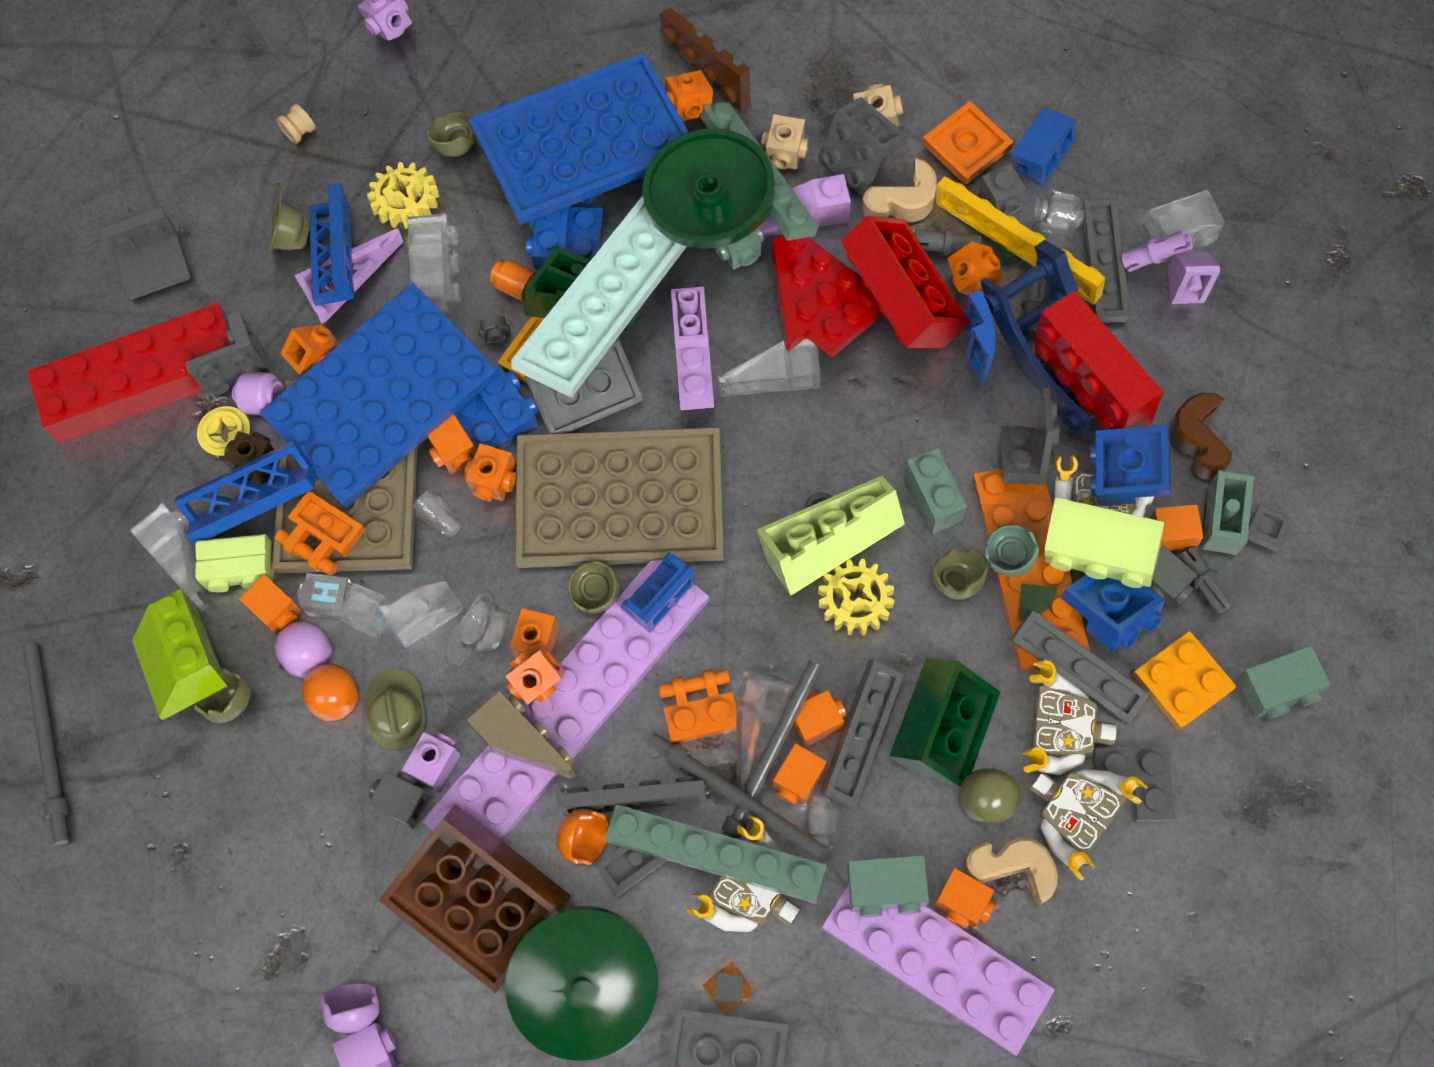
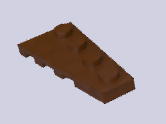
M670 7L660 14V33L665 42L669 45L673 44L680 51L686 63L689 65L693 64L698 70H701L709 84H713L720 91L721 96L727 103L734 104L741 112L751 105L750 68L743 63L739 66L732 63L734 60L732 54L725 49L718 52L713 44V40L704 34L698 37L695 27Z

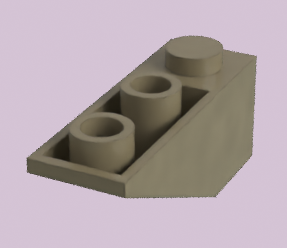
M498 691L467 719L470 726L496 754L571 779L576 776L571 767L575 762L574 759L562 746L555 750L548 743L547 739L551 735L537 720L531 724L522 715L527 710L513 695L507 699Z

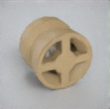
M298 104L292 105L290 112L285 116L280 115L276 118L280 129L294 144H298L306 132L312 133L316 129L312 119Z

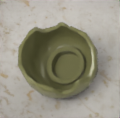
M450 112L443 117H436L434 127L432 129L426 128V134L432 147L447 157H459L468 152L476 140L469 125L468 119L471 117L463 112Z
M971 547L968 551L961 552L952 548L944 556L936 560L932 569V577L935 587L941 593L952 599L963 600L981 591L989 568L986 557L978 549Z
M589 561L579 565L570 575L567 590L574 606L583 612L597 614L609 610L618 600L621 587L618 575L609 565L599 561Z
M224 668L221 670L227 687L194 703L193 706L197 712L215 723H226L239 717L247 708L251 697L248 681L240 674H234Z
M995 768L975 770L965 777L959 789L960 804L967 816L972 820L983 823L1000 824L1011 818L1019 805V788L1016 781L1008 773Z

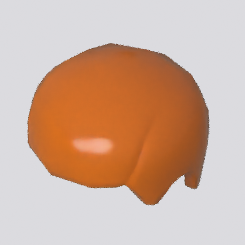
M337 664L318 666L309 672L303 680L302 696L304 703L310 712L319 719L328 722L340 720L353 711L358 701L359 692L352 675L347 669Z
M586 808L576 809L567 814L562 820L556 836V847L563 858L574 864H594L603 854L607 845L605 836L609 827L608 817Z

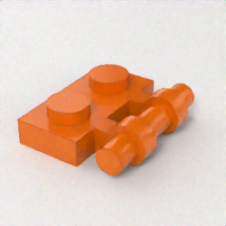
M308 491L287 517L290 522L296 525L295 529L291 534L284 529H280L275 535V540L282 544L283 550L293 556L297 554L308 561V566L317 572L323 571L327 575L332 576L336 572L338 565L331 561L329 556L333 551H336L343 557H346L366 529L345 513L311 491ZM309 535L321 541L316 549L305 543Z
M713 669L702 671L703 675L682 679V676L671 678L672 682L658 685L661 699L671 696L676 697L677 705L663 708L672 744L675 745L741 729L733 692L719 695L717 689L718 685L730 683L727 669L713 672ZM706 688L708 698L687 702L686 693Z

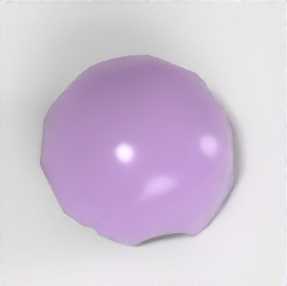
M304 620L291 623L280 631L276 638L275 653L278 661L289 674L305 678L309 672L318 666L328 664L332 654V647L327 635L319 625Z
M358 983L334 987L321 995V1013L324 1023L335 1032L343 1034L356 1033L372 1025L379 1015V1000L376 988L370 984Z

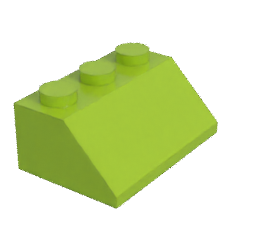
M181 589L148 605L132 642L158 715L161 720H164L227 687V683L199 611Z

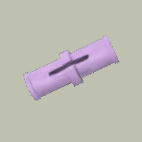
M1183 229L1160 239L1158 237L1149 239L1148 243L1143 246L1122 252L1123 265L1125 268L1127 267L1128 272H1132L1148 264L1155 263L1158 265L1166 261V258L1191 250L1193 247L1191 236L1189 233L1187 234L1186 229Z

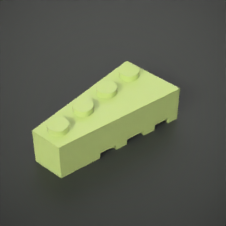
M880 476L757 529V533L767 563L791 596L900 528L905 522L896 490L883 476Z

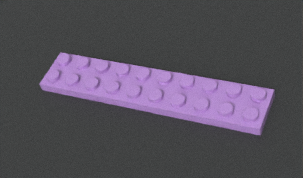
M662 560L650 561L618 597L614 605L601 616L560 663L566 673L560 681L554 684L557 690L541 703L537 698L528 705L525 703L523 706L527 711L522 715L531 724L537 720L551 735L547 741L555 750L562 746L574 758L709 602V595L694 584L652 632L649 633L622 611L620 606L625 599H629L662 563ZM487 746L421 822L434 831L451 808L457 804L503 841L559 774L498 755Z

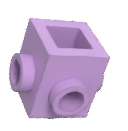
M365 0L357 6L365 19L364 24L370 33L374 36L379 35L388 41L401 36L405 29L412 24L407 14L409 8L404 0Z

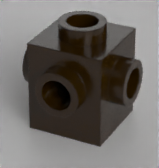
M238 431L234 440L227 444L223 461L233 470L275 449L270 444L271 440L263 434L252 432L249 435ZM255 470L248 474L247 481L264 484L268 482L270 473Z

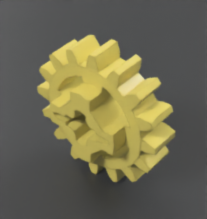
M399 162L398 169L393 170L388 165L386 166L387 173L385 175L378 172L375 174L378 182L369 183L371 192L367 193L373 214L379 216L381 223L390 220L391 226L395 228L399 222H403L406 229L409 228L410 221L420 225V217L430 218L432 216L430 208L438 207L436 200L439 197L438 188L434 176H428L425 167L417 171L415 163H411L409 168H404L403 163Z
M848 559L846 568L842 569L840 566H837L833 569L834 576L826 573L823 577L826 585L819 586L818 594L824 597L819 600V608L827 609L824 613V620L828 621L834 618V629L837 631L844 625L847 627V635H851L854 628H859L862 636L866 635L867 626L869 625L873 629L878 630L880 627L879 618L887 621L890 613L886 609L893 608L895 600L888 597L894 593V586H885L889 575L885 573L879 576L877 574L879 565L874 564L870 569L866 568L865 559H861L859 566H853L851 559ZM873 585L878 590L880 602L877 601V597L871 592ZM833 592L841 600L840 609L836 607L833 601ZM857 593L862 594V599L857 598L855 601L850 600V595L855 596L857 595ZM863 614L866 615V616H864V617H859V618L853 617V616H858V615H863Z

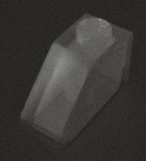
M446 581L409 589L379 608L405 648L464 611L463 606Z

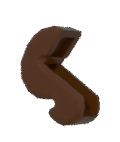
M1205 392L1193 395L1181 405L1170 423L1169 433L1172 444L1183 454L1196 457L1191 465V470L1204 480H1213L1218 470H1226L1231 462L1232 452L1203 423L1219 410L1225 399L1216 393Z

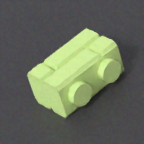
M266 534L197 541L195 577L210 592H226L229 590V586L242 585L243 588L249 589L264 574L274 582V571L272 569L273 542Z

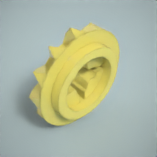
M230 406L218 407L208 412L201 419L197 429V439L206 453L208 452L219 458V456H224L227 444L234 440L238 431L250 435L251 424L247 416L239 409ZM223 422L229 430H233L228 433L229 438L227 442L221 436H217L222 433Z

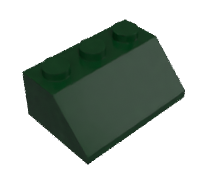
M926 658L889 757L913 772L960 789L965 777L972 773L1001 692L959 661Z

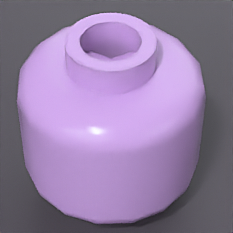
M246 372L237 379L236 384L233 386L232 397L242 413L261 415L259 412L282 394L285 388L272 373Z

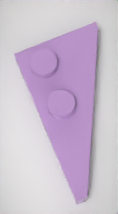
M398 228L352 249L354 292L403 243ZM331 259L325 261L320 267L329 270L331 268ZM311 268L294 275L321 324L326 322L347 301L315 306L312 300ZM330 281L321 290V293L336 290L334 283Z

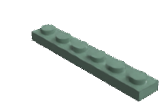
M729 102L702 105L703 111L699 116L708 129L734 131L750 138L760 146ZM769 158L774 173L775 196L768 214L787 241L814 237L819 227Z
M617 804L605 836L606 842L814 904L819 902L829 869L823 863Z

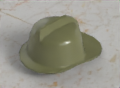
M276 183L274 190L272 242L268 255H270L272 249L288 251L303 249L309 232V223L303 212L281 201L280 183Z
M388 669L379 673L371 680L366 690L365 702L369 729L373 739L381 747L391 751H403L414 746L425 730L426 717L422 691L418 680L408 671Z

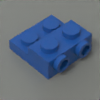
M570 205L529 221L530 228H534V236L527 237L526 254L532 257L534 268L540 269L555 246L592 260L601 248L604 222L603 208L571 207Z
M498 366L496 369L500 375L454 414L473 443L476 451L479 444L502 450L515 442L517 436L526 435L539 427L535 414L539 413V410L529 395L524 398L520 395L518 389L521 388V384L512 370L505 373L502 367Z
M1168 424L1096 431V444L1090 445V458L1092 465H1096V476L1090 477V489L1092 497H1097L1101 506L1136 504L1137 498L1171 495L1170 433Z
M1087 575L1066 588L1062 600L1089 620L1086 630L1112 651L1121 645L1125 649L1130 648L1136 642L1140 631L1143 629L1147 632H1152L1162 620L1160 613L1165 602L1163 597L1149 587L1132 588L1122 584L1121 580L1108 577L1101 580Z

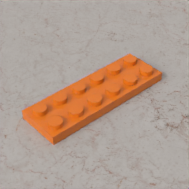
M1002 469L974 473L972 480L987 540L992 532L1003 525H1019L1034 534L1039 546L1037 563L1030 572L1020 577H1004L996 573L1011 637L1028 612L1034 611L1090 651L1081 614L1062 600L1064 590L1073 584L1070 571L1057 570L1050 563L1045 562V545L1053 510L1046 481L1045 485L1003 483ZM1013 643L1020 673L1039 670V667L1033 664L1038 660Z

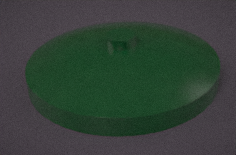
M725 129L696 130L675 138L653 157L643 180V199L648 216L654 226L670 240L692 248H718L745 238L765 220L775 196L773 168L766 153L750 138Z
M573 906L559 909L531 925L515 945L509 958L505 976V994L508 1010L521 1034L532 1045L546 1054L572 1061L602 1058L615 1053L630 1043L649 1020L658 992L657 968L650 946L644 936L624 917L610 910L594 906Z

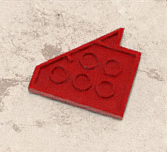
M782 234L773 241L771 256L784 344L787 351L790 352L807 338L829 356L834 357L883 316L879 310V303L864 286L863 278L809 237L787 241Z

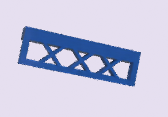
M341 183L328 185L329 202L309 206L312 300L315 306L354 299L350 206ZM329 214V221L326 224L319 221V216ZM330 234V244L327 247L320 244ZM329 257L331 258V268L329 270L320 267ZM330 281L334 283L336 290L321 293V290Z
M294 440L177 496L174 503L190 524L186 536L193 545H196L197 541L207 540L314 489L316 473L314 467ZM291 453L300 465L293 470L277 467L278 460ZM255 470L270 473L269 481L264 484L249 482L247 478L248 474ZM226 484L241 488L240 494L232 499L217 495L219 488ZM200 499L211 502L209 510L197 515L188 502Z

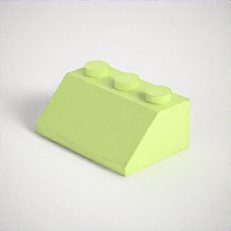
M1056 497L1045 545V562L1050 563L1053 568L1061 571L1075 569L1083 571L1087 576L1102 580L1108 577L1121 580L1122 584L1132 588L1150 587L1160 552L1165 522Z

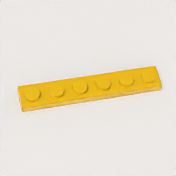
M946 176L943 177L937 184L936 204L1027 263L1034 267L1036 266L1038 257L1034 246L1046 240L1042 234L1026 228L1015 217L1004 214L996 209L988 200L980 199L969 192L961 183L953 182ZM1061 249L1067 254L1072 274L1079 288L1076 293L1094 305L1102 296L1106 277L1101 275L1096 268L1087 266L1074 258L1069 251Z

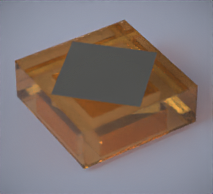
M730 962L703 984L705 990L725 1016L729 1015L755 993L733 962Z

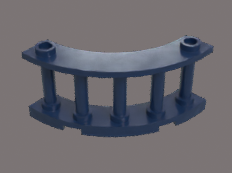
M1043 240L1034 246L1038 257L1035 267L1002 288L987 278L980 282L993 318L1024 373L1040 394H1042V388H1050L1051 401H1057V414L1062 418L1066 428L1071 433L1077 432L1089 441L1093 438L1089 419L1094 417V415L1090 411L1087 412L1079 407L1067 395L1071 391L1069 386L1066 387L1061 382L1056 384L1042 366L1045 362L1038 357L1037 353L1032 351L1022 331L1040 320L1043 310L1073 291L1077 292L1079 290L1066 252L1047 240ZM1044 277L1051 291L1049 299L1018 319H1015L1008 299Z

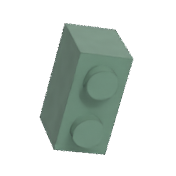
M939 448L906 460L904 477L931 533L934 534L963 522L967 505Z
M1218 470L1208 488L1202 549L1238 555L1248 542L1254 476Z
M1312 645L1246 669L1237 678L1255 718L1268 714L1269 719L1281 716L1290 711L1289 705L1301 702L1303 707L1323 699L1321 693L1331 686Z
M924 855L848 861L847 872L851 912L860 911V917H877L883 915L882 910L898 909V914L907 915L920 913V907L927 906L929 896Z

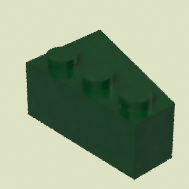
M555 246L524 289L525 316L545 318L591 260ZM643 305L640 307V309L637 311V313L634 315V317L631 319V321L628 323L624 330L630 329L631 325L643 309Z

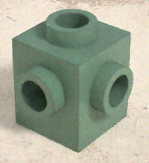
M758 227L745 238L733 244L715 248L719 258L722 261L727 260L734 270L740 266L751 265L761 256V242L764 241V238Z

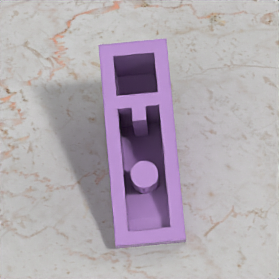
M844 174L813 179L792 188L819 227L849 222L851 201ZM768 214L759 226L763 237L782 234Z

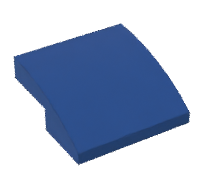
M979 290L968 296L965 315L971 324L965 328V331L970 338L966 359L982 385L988 380L994 357L995 329L988 303L982 291Z

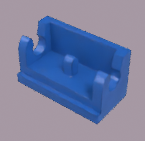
M1044 107L1011 152V159L1019 163L1015 171L1037 181V184L1043 186L1076 140L1075 119Z
M668 552L662 563L629 599H625L620 606L621 610L651 633L696 583L695 571Z

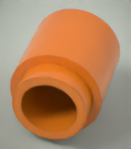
M499 259L492 268L490 282L495 284L497 290L525 302L524 289L537 272L510 259L506 261Z

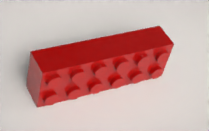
M219 302L28 370L27 374L43 429L58 443L202 392L203 389L187 371L185 362L231 345L226 334V329L230 328L227 314Z

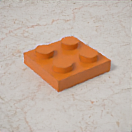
M968 101L931 130L922 140V145L965 185L1010 151L1014 143L971 101Z

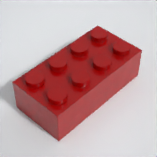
M866 216L841 241L847 251L848 260L863 277L864 286L872 292L879 303L880 312L889 319L896 331L897 339L906 348H944L971 324L904 219Z
M1073 291L1043 310L1040 315L1034 343L1035 351L1042 361H1048L1054 368L1061 384L1066 387L1069 386L1077 395L1080 406L1095 416L1100 429L1132 428L1152 424L1164 393L1163 390L1082 298Z

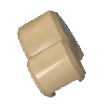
M915 158L913 186H870L863 196L862 214L864 218L866 216L888 218L889 215H892L897 219H904L906 222L912 223L924 219L932 211L937 188V178L934 169L925 160Z
M1017 838L1011 840L998 854L992 853L991 843L984 842L973 847L965 858L964 871L966 875L980 883L1026 871L1037 907L1047 902L1057 887L1058 874L1056 865L1047 848L1034 839Z

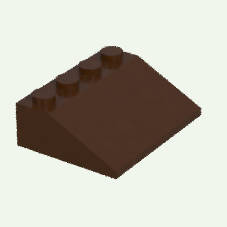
M455 804L379 898V901L496 993L505 982L509 958L521 936L542 917L565 908L571 895Z

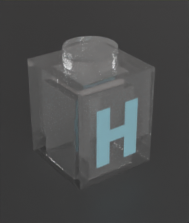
M307 573L305 583L299 586L297 601L301 609L308 616L349 621L356 588L345 577Z
M353 583L338 615L347 626L379 638L393 610V606L385 595Z

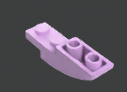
M704 286L671 289L680 409L714 408Z

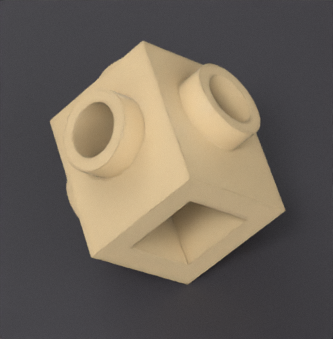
M876 84L868 87L866 91L853 94L854 100L862 97L895 126H900L898 115L904 114L900 94L894 96L891 85Z
M773 115L770 131H764L761 147L766 151V154L776 168L797 170L799 159L806 157L809 139L805 138V119Z

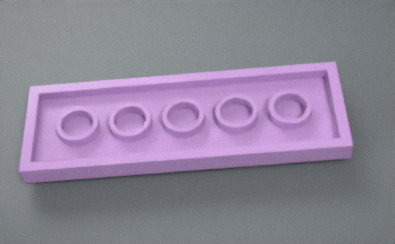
M848 885L821 929L1008 1053L1017 1056L1055 989L927 906L920 907L921 912L916 914L900 915L898 914V909L882 910V916L860 917V911L851 912Z

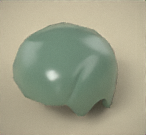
M1019 525L1001 526L990 534L984 548L989 566L994 572L1004 577H1020L1030 572L1037 563L1039 556V546L1034 534Z

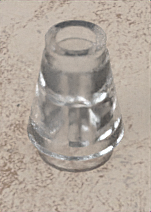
M432 489L425 491L412 507L417 513L416 517L448 538L455 536L464 525L441 493H435Z

